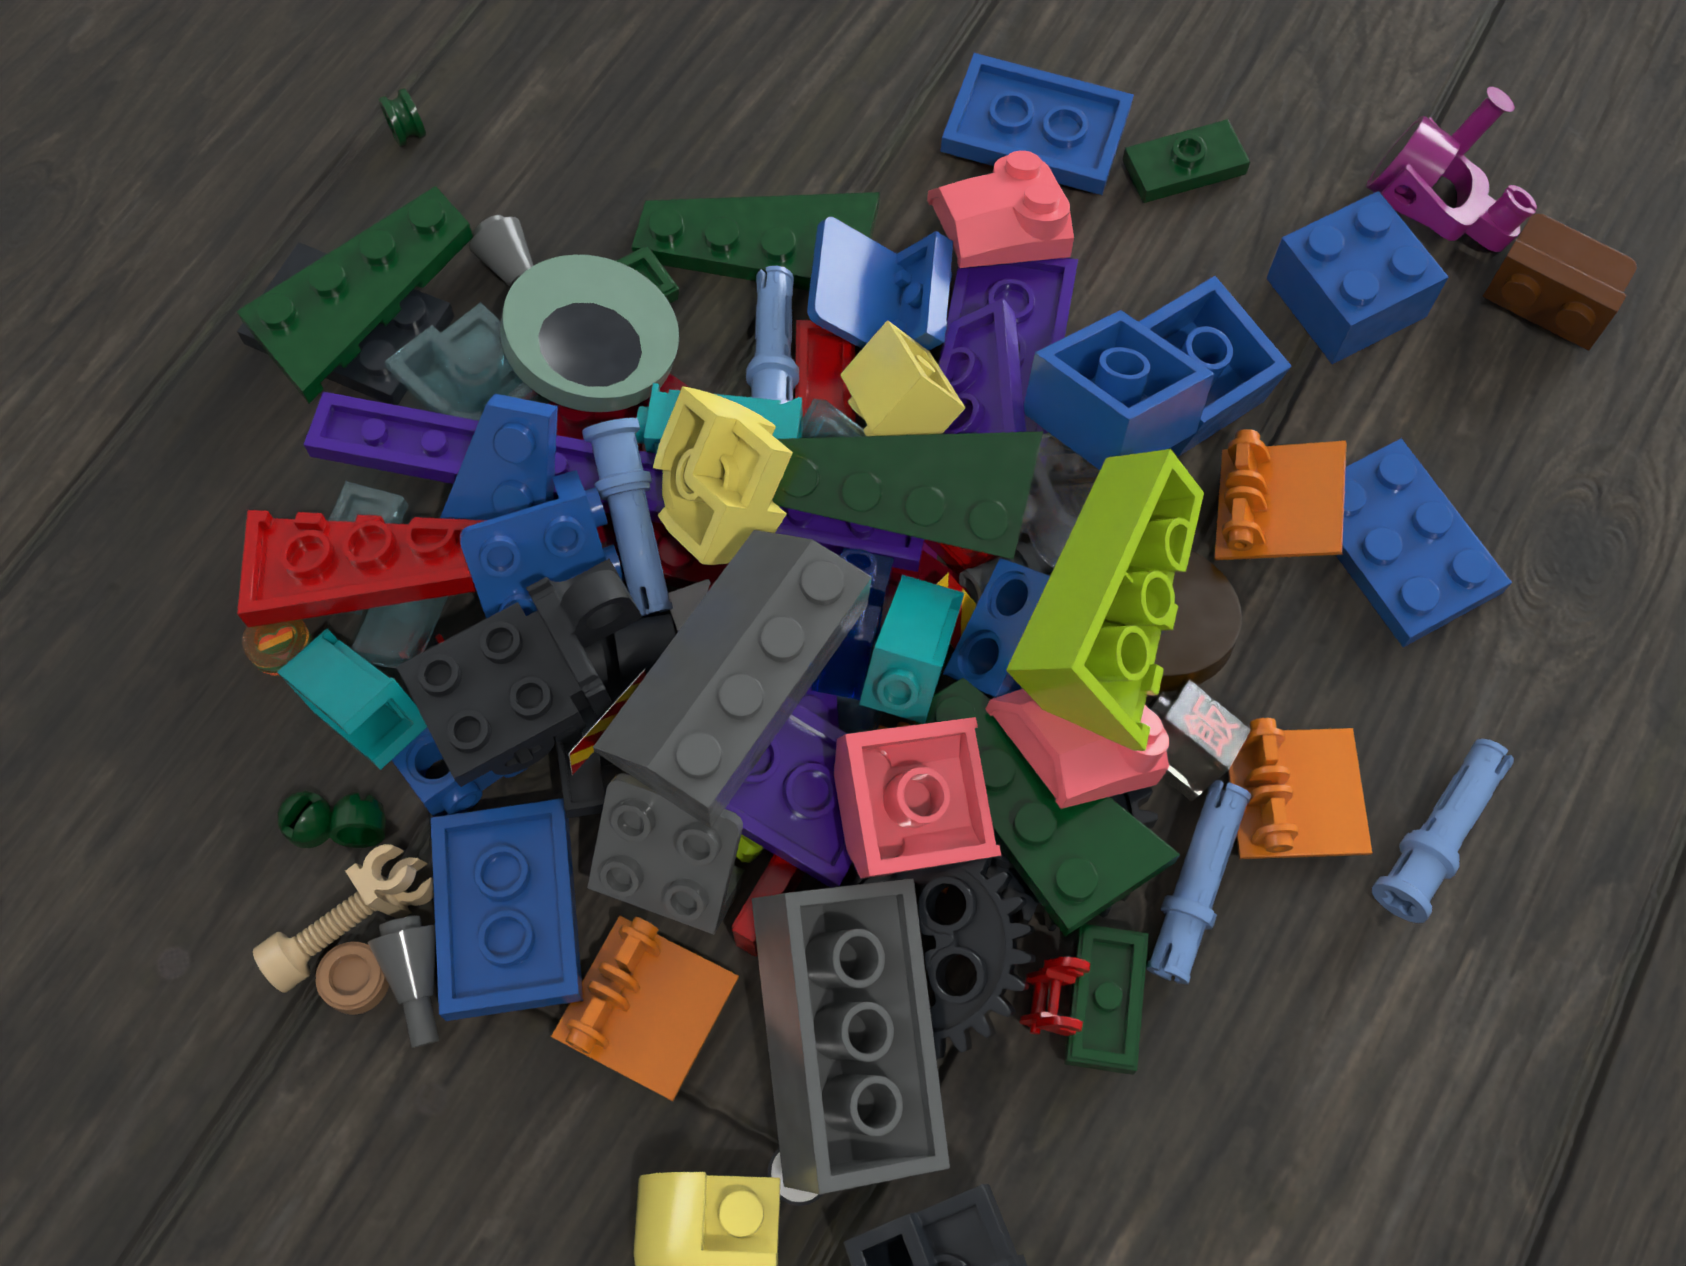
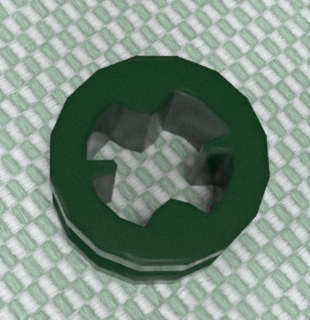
M405 88L398 90V96L393 100L387 99L386 96L378 98L385 120L400 147L407 144V138L411 135H416L419 139L426 136L420 115Z

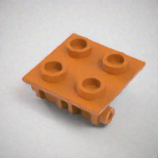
M1244 429L1236 432L1235 439L1231 440L1228 444V449L1222 450L1215 559L1235 560L1341 555L1346 441L1266 446L1260 440V434L1255 430Z
M1258 718L1249 723L1250 731L1231 732L1232 740L1228 739V733L1224 732V735L1230 742L1225 745L1229 783L1238 785L1251 793L1250 802L1246 806L1236 836L1239 859L1372 854L1353 728L1282 730L1277 728L1275 719Z
M620 915L582 981L583 1001L571 1002L551 1037L673 1102L739 976L658 935L659 929L648 921L639 917H634L633 921H630Z

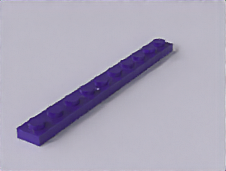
M323 392L305 439L304 447L309 456L454 484L479 421ZM556 435L555 476L577 470L584 490L594 488V484L599 481V475L592 444L584 440ZM639 451L643 470L649 471L652 477L651 489L645 492L652 522L662 523L658 514L665 507L662 496L663 470L653 468L656 457L655 453ZM554 486V500L559 498ZM601 500L604 512L610 514L608 500ZM779 506L787 515L775 532L777 534L813 539L841 558L915 572L919 570L925 539Z

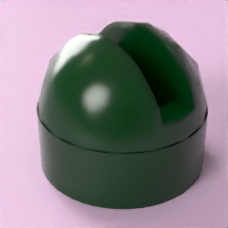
M308 791L293 793L282 801L277 812L279 829L288 841L297 847H317L330 837L333 808L319 794ZM311 804L300 816L299 820L297 821L294 827V830L290 828V825L299 815V813L303 810V808L306 805Z
M357 792L344 796L334 806L331 815L330 838L339 845L351 848H366L381 843L385 838L386 825L383 805L372 795H368L365 801L360 800Z

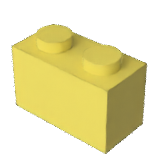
M888 320L840 374L852 395L848 400L849 405L867 423V426L863 429L866 436L943 434L966 408L930 351Z

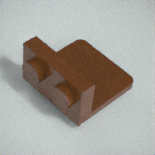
M1534 214L1528 220L1518 239H1516L1482 297L1590 351L1627 296L1624 291L1637 270V264L1631 257L1544 214Z

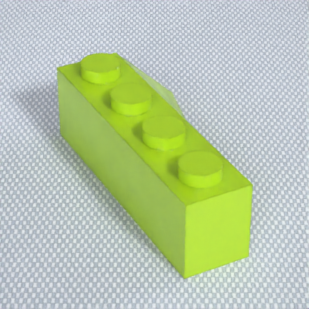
M1171 449L1108 457L1105 459L1006 669L1042 710L1134 751H1146L1151 727L1141 723L1147 695H1158L1164 669L1154 664L1161 632L1173 630L1178 610L1172 586L1175 572H1186L1204 495L1203 490Z

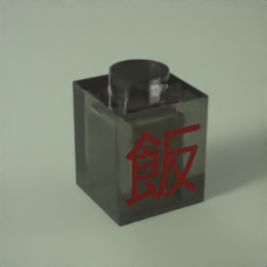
M1188 680L1170 698L1163 692H1160L1147 706L1149 710L1160 718L1169 737V746L1166 750L1169 768L1162 778L1190 801H1193L1230 769L1251 731L1248 726L1191 680Z

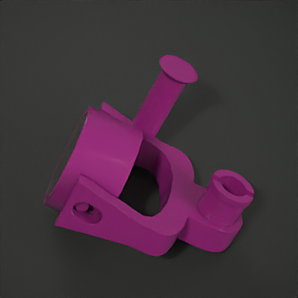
M1496 87L1487 88V98L1451 136L1442 130L1431 117L1429 119L1425 116L1419 117L1387 152L1366 184V188L1373 193L1379 191L1395 211L1430 227L1443 238L1455 241L1466 233L1479 244L1494 252H1501L1520 234V225L1528 217H1531L1537 209V205L1531 195L1515 185H1509L1504 190L1503 195L1497 201L1488 195L1489 181L1486 174L1464 156L1504 112H1512L1515 109L1510 97ZM1441 176L1451 180L1455 185L1457 191L1456 208L1447 206L1432 189Z

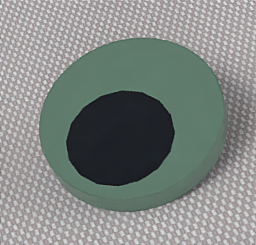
M564 255L532 266L513 283L504 303L500 324V337L504 354L512 369L535 392L552 402L568 408L589 412H610L632 407L651 397L653 383H658L661 388L671 372L678 350L679 328L675 313L664 294L655 284L638 271L620 262L599 256Z

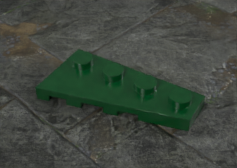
M435 186L237 310V313L250 333L308 404H310L323 390L321 382L338 365L345 368L361 352L358 344L379 323L386 326L401 311L399 303L416 286L424 288L473 238L470 224Z
M880 192L645 200L632 244V251L635 252L648 246L663 266L756 281L757 273L761 269L766 273L767 280L766 267L781 266L790 270L793 274V288L810 291L818 224L828 217H834L872 239L879 209Z
M1043 431L777 439L793 453L772 501L776 505L1014 559Z
M961 678L933 696L925 724L976 717L978 727L975 728L995 841L1000 845V849L1065 937L1177 861L1180 855L1110 797L1061 809L1055 802L1056 798L998 721L986 711L985 708L990 699L965 678ZM908 719L910 726L923 724Z

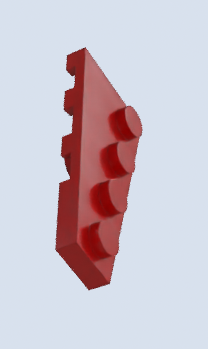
M248 510L237 614L245 625L250 628L475 592L476 588L461 548L460 533L468 526L487 520L414 517L409 524L385 523L382 516L357 515L355 522L327 521L322 513L297 512L295 519L273 518L269 511Z

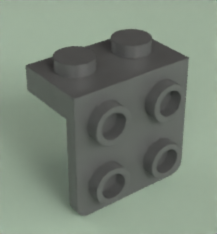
M618 774L607 786L587 888L714 935L741 890L746 870L734 865L743 829L742 819L736 813L724 809L710 829L631 775Z

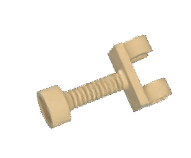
M386 844L374 848L366 856L363 866L355 863L345 870L357 889L354 896L351 895L348 897V900L338 904L337 908L331 909V912H327L325 916L320 917L314 924L309 925L308 928L298 933L297 937L288 938L285 934L276 932L253 949V956L259 969L276 989L287 993L310 976L307 962L311 956L316 955L322 948H326L328 944L333 943L334 940L339 938V935H344L345 931L348 932L351 927H355L356 923L362 922V919H366L368 915L373 914V911L378 910L399 919L411 913L408 908L409 905L418 906L429 902L434 897L432 877L423 882L416 891L411 893L406 891L414 881L416 871L428 863L413 857L402 859L393 866L389 877L386 878L381 875L383 865L388 860L396 858L404 850Z

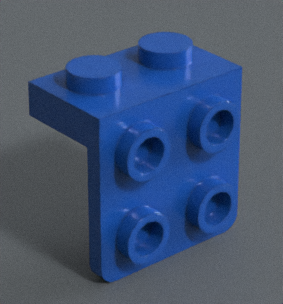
M834 217L826 218L817 226L807 307L809 318L816 325L862 349L887 320L928 351L945 342L947 330L946 319L949 285L952 277L953 241L935 231L896 254Z
M577 470L552 477L559 499L468 526L460 533L461 548L486 619L517 602L520 604L525 615L528 616L538 611L526 587L545 577L554 582L569 580L607 559L611 560L621 580L625 581L614 544L602 548L597 527L608 524L596 487L584 490Z

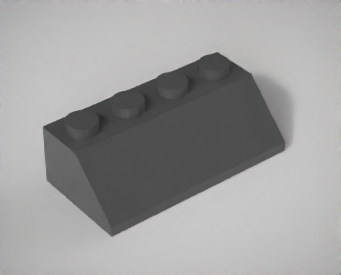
M753 530L593 746V750L711 829L866 609L872 577L813 539Z
M914 878L751 898L784 1187L815 1194H824L949 1169L950 1164Z

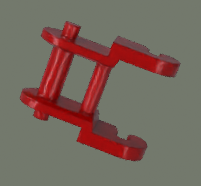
M1058 957L1045 960L1044 968H1039V971L1026 974L1025 980L1034 985L1031 1013L1020 1016L1019 1023L1031 1027L1030 1033L1040 1035L1041 1029L1063 1036L1074 1035L1076 1031L1081 1032L1083 1021L1071 1017L1058 1016L1057 1013L1061 986L1073 984L1077 977L1084 976V973H1089L1090 962L1073 957ZM1049 988H1050L1048 1009H1047V1012H1045V1011H1046V1004H1047V997H1048V990H1049Z

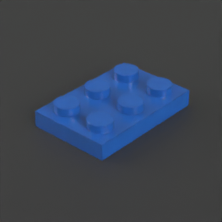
M974 53L943 133L941 152L994 166L995 162L1001 157L1007 156L1014 151L1032 152L1049 166L1058 184L1103 195L1131 110L1134 95Z
M1402 438L1346 467L1342 554L1336 555V557L1402 647L1499 596L1510 586L1511 580Z
M564 799L431 818L439 1015L445 1021L583 1001L569 818L567 819Z

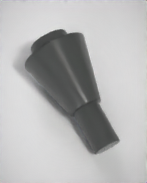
M494 215L482 221L475 228L474 237L469 246L470 251L508 286L511 287L519 276L534 266L518 218Z
M409 916L380 924L381 936L370 940L368 944L398 1004H403L411 1047L416 1048L438 1042L439 1036L430 999L434 995L435 925L422 926L420 916Z

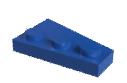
M494 394L483 410L440 518L490 520L553 501L554 482L552 477L555 476L558 406Z

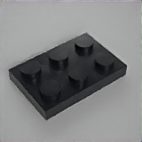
M298 242L264 293L311 265L327 253ZM413 289L399 303L401 311L386 326L379 323L358 344L361 352L345 368L338 365L326 379L381 402L398 405L455 317L451 304ZM242 323L237 331L242 342L249 347L268 354Z

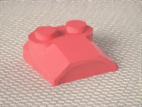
M1014 151L995 162L992 174L965 179L928 191L927 201L929 205L933 206L947 237L953 241V249L958 258L957 264L959 268L1071 257L1074 233L1070 203L1049 166L1032 152Z
M1024 689L990 699L985 708L990 716H994L1056 798L1055 802L1061 809L1157 785L1169 768L1166 752L1169 746L1168 734L1160 718L1149 710L1146 705L1144 706L1141 723L1151 727L1146 751L1131 750L1042 710Z
M976 717L850 733L837 738L834 779L846 849L860 879L1001 856L1000 845H996L976 738L975 728L978 727Z

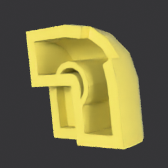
M682 386L660 440L653 468L663 470L662 496L665 507L658 514V517L668 532L700 563L707 565L730 563L753 530L775 533L787 515L772 499L793 452L772 436L776 426L758 413L718 395Z
M668 1172L641 1175L638 1183L634 1240L635 1266H778L781 1179L773 1177L707 1176L706 1172Z

